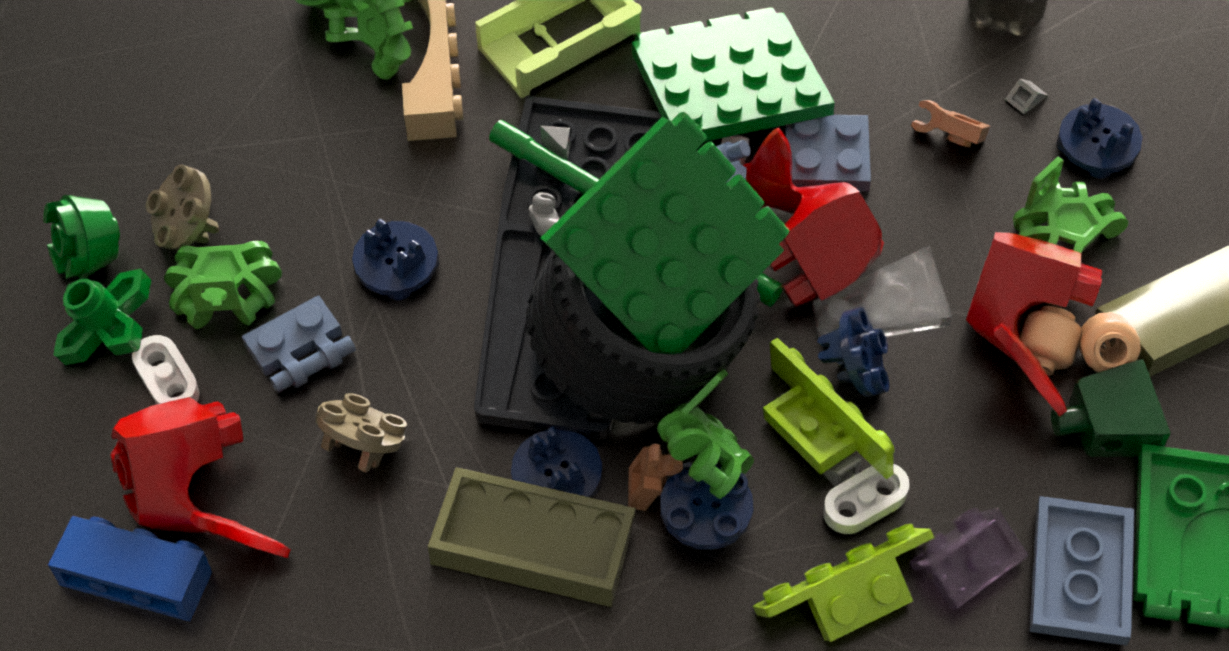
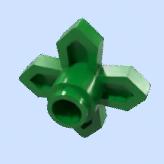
M142 269L119 273L107 288L103 287L99 282L91 281L90 279H80L69 283L63 296V306L66 313L74 321L57 334L53 355L64 365L85 362L102 342L116 356L137 352L140 349L143 328L129 315L148 300L151 279Z

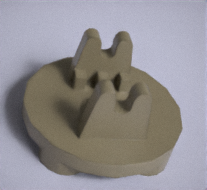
M180 164L168 175L159 190H153L149 194L146 201V211L152 214V233L157 246L175 251L181 246H189L194 242L207 243L209 242L207 232H219L218 223L208 218L211 205V190L204 173L195 168Z
M347 393L344 395L343 401L323 402L318 407L315 415L316 424L324 432L321 448L330 452L333 446L339 448L344 444L351 448L362 450L358 469L365 473L370 470V467L376 469L380 464L383 454L396 452L403 445L405 439L404 432L407 422L403 418L394 414H385L370 407V401L358 394Z

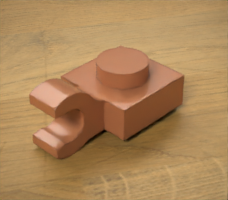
M920 101L919 106L930 111L931 120L928 124L917 120L913 121L911 127L916 131L929 132L939 127L938 129L949 133L947 137L949 141L964 147H970L972 143L978 144L985 141L990 125L960 113L945 110L934 101Z
M659 444L643 447L629 466L628 506L636 508V510L646 511L655 498L661 495L667 481V476L675 475L682 471L683 460H676L671 454L662 455Z

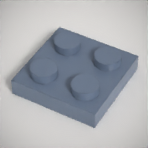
M831 115L785 125V137L789 141L792 153V183L794 186L806 187L846 182L854 186L858 191L870 190L868 115Z

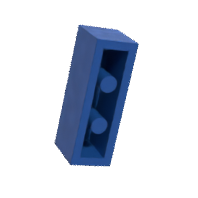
M72 516L48 564L60 586L189 622L212 574L206 555L199 546L183 540L177 541L176 544L164 541L144 529L137 528L131 532L116 528L114 524L100 517H91L90 520Z

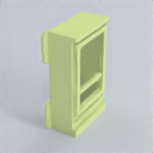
M516 0L475 22L477 45L481 53L521 98H524L526 95H530L531 89L627 37L640 33L642 7L633 0H589L604 16L603 21L557 44L546 32V27L540 24L585 0ZM532 28L535 29V34L541 36L550 46L536 54H533L518 37Z

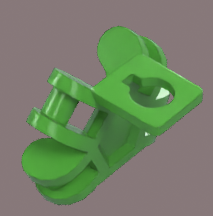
M335 0L338 3L337 5L324 7V17L329 18V30L325 32L326 40L329 42L360 40L375 52L371 66L378 77L386 80L391 79L398 72L399 65L405 63L410 57L411 48L402 33L413 29L411 21L404 22L399 8L404 6L405 2L411 0ZM345 17H357L358 28L345 27Z
M1058 156L1034 178L1025 208L1015 213L1013 224L1014 228L1020 232L1018 235L1043 240L1056 245L1058 240L1074 244L1073 250L1082 253L1101 233L1106 238H1114L1121 234L1128 227V220L1121 212L1113 210L1115 201L1108 193L1088 197L1084 182H1073L1071 188H1061L1058 180L1064 160ZM1045 222L1048 224V226H1040Z
M263 241L210 247L181 246L175 254L176 266L169 267L164 275L165 283L175 289L169 300V308L177 315L185 314L187 322L195 329L204 327L212 318L214 311L232 310L241 322L249 326L256 320L255 314L262 307L268 309L275 303L272 293L266 286L277 282L282 276V271L276 261L270 260L272 258V251L268 244ZM241 284H244L251 293L245 300L239 295L237 290Z
M725 369L715 375L689 403L680 405L671 414L664 417L659 422L657 428L661 438L668 442V451L674 459L685 460L698 454L689 469L688 475L696 482L705 481L710 485V493L718 499L727 495L736 484L741 472L745 475L754 463L752 455L737 444L738 438L729 429H725L721 421L711 414H705L698 407L729 374ZM718 461L722 465L721 469L715 466Z

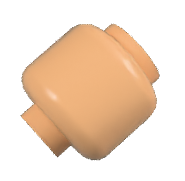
M1043 306L1040 311L1030 313L1025 319L1020 334V340L1040 361L1047 375H1052L1054 370L1067 369L1073 364L1082 333L1080 325L1075 322V316L1071 312L1055 306Z
M1112 312L1099 313L1089 318L1081 327L1082 333L1078 348L1087 365L1095 372L1099 373L1138 359L1141 351L1140 338L1132 324L1122 315Z

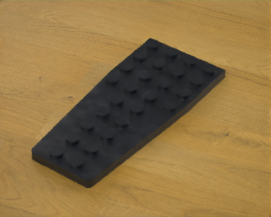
M526 95L518 129L531 136L537 143L546 147L541 141V126L570 128L568 161L600 179L662 116L657 111ZM512 155L500 210L474 403L475 417L482 424L539 432L555 427L556 430L576 432L586 438L603 440L610 435L614 419L608 420L602 418L601 415L586 411L584 407L573 403L566 394H562L556 388L557 386L547 378L543 367L539 366L536 360V353L532 351L530 345L531 336L527 334L526 327L528 324L526 310L530 305L528 303L529 295L535 280L552 251L543 242L542 236L537 233L529 216V206L532 205L534 195L538 193L551 194L556 200L554 209L560 219L584 194L530 162ZM582 282L587 301L595 315L613 333L635 346L637 339Z

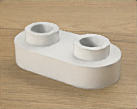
M153 335L142 339L140 349L132 353V361L156 405L191 397L197 402L200 395L198 384L174 342L161 335ZM156 361H164L163 363H160L157 366H152V364ZM178 392H182V393H183L182 395H180V396H178V397L171 398V396H172L173 394H175V393H178Z
M893 464L894 475L886 480L873 466H870L832 488L825 498L823 516L828 526L842 534H853L900 508L906 501L909 490V479L905 471ZM887 488L891 491V494L882 495L877 489ZM847 509L853 512L854 515L852 517H844L839 511Z

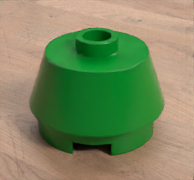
M63 195L60 201L46 203L43 212V223L52 222V244H47V249L58 274L65 272L66 278L77 276L79 279H86L117 259L120 230L117 220L113 217L108 205L103 200Z

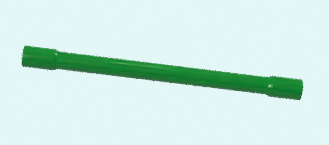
M499 120L490 132V142L515 157L530 162L582 194H585L599 180L587 171L537 143L531 136L504 120ZM762 272L757 277L759 284L757 291L760 294V302L768 307H772L782 293L783 284Z

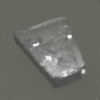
M929 246L856 280L842 291L822 301L819 299L814 300L812 308L819 336L839 329V322L843 312L859 307L865 309L873 329L881 328L885 336L950 326L952 314Z

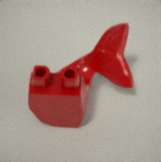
M780 128L774 129L761 144L753 160L743 166L747 168L746 181L764 201L762 208L770 207L793 214L784 224L789 229V233L779 244L784 251L769 266L772 271L776 272L794 261L800 274L785 282L783 290L794 306H798L811 301L815 297L822 301L854 283L880 256L884 241L882 240V231L861 193L851 184L840 182L806 187H796L793 185L792 153L789 141Z
M995 232L966 321L977 333L1016 361L1036 390L1056 413L1061 416L1067 411L1066 405L1041 366L1040 361L1020 340L1017 323L1020 316L1031 306L1042 303L1067 307L1069 299L1093 307L1102 283V270L1082 264L1080 252L1039 239L1013 233Z
M191 397L147 407L118 421L111 433L113 440L118 439L115 448L110 454L111 463L124 490H132V493L123 495V500L131 516L139 525L160 530L211 533L256 550L285 558L289 557L291 549L281 542L245 527L237 521L201 512L193 505L189 498L188 487L193 473L202 465L223 458L222 447L243 442L239 415L234 412L226 414L223 404L218 401L201 405Z

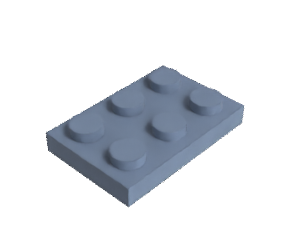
M1039 496L1036 504L1030 632L1128 645L1131 639L1134 509Z

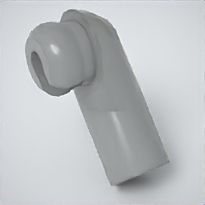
M548 193L534 195L532 205L529 206V216L540 236H543L559 220V216L554 209L556 200Z

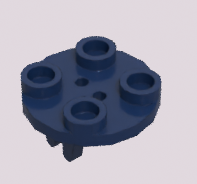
M1093 98L1090 104L1075 108L1066 115L1061 122L1056 144L1057 148L1073 164L1088 171L1091 176L1102 179L1109 177L1113 172H1119L1132 165L1140 154L1143 137L1139 125L1129 114L1115 106L1102 104L1098 99Z
M378 219L376 226L367 230L354 246L352 262L357 278L367 289L381 295H387L392 300L400 301L408 298L411 292L418 290L429 282L439 265V255L434 238L423 227L405 221L385 222L382 219Z
M863 307L844 311L840 318L839 329L818 338L817 342L822 348L829 347L828 350L821 351L818 354V358L822 363L837 362L842 369L846 368V371L838 373L837 379L842 384L853 383L858 392L865 397L888 392L890 382L882 357L883 354L888 352L885 333L881 328L873 329Z
M551 427L548 430L535 433L521 443L513 456L511 467L512 480L593 498L601 489L602 461L598 450L585 436L576 432L556 430L555 427ZM568 465L567 468H562L561 466ZM552 473L551 476H546L545 474Z
M683 463L682 471L672 475L666 481L660 495L661 518L668 532L682 544L697 549H719L736 542L747 531L754 511L753 496L748 487L746 476L741 472L739 479L729 493L718 499L710 493V485L703 480L696 482L688 475L693 463ZM720 464L715 465L719 469L722 467Z

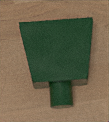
M1143 359L1079 379L1075 383L1069 400L1070 406L1066 407L1067 411L1061 416L1054 409L1051 411V423L1055 435L1079 433L1085 453L1091 457H1138L1142 444L1165 447L1171 434Z

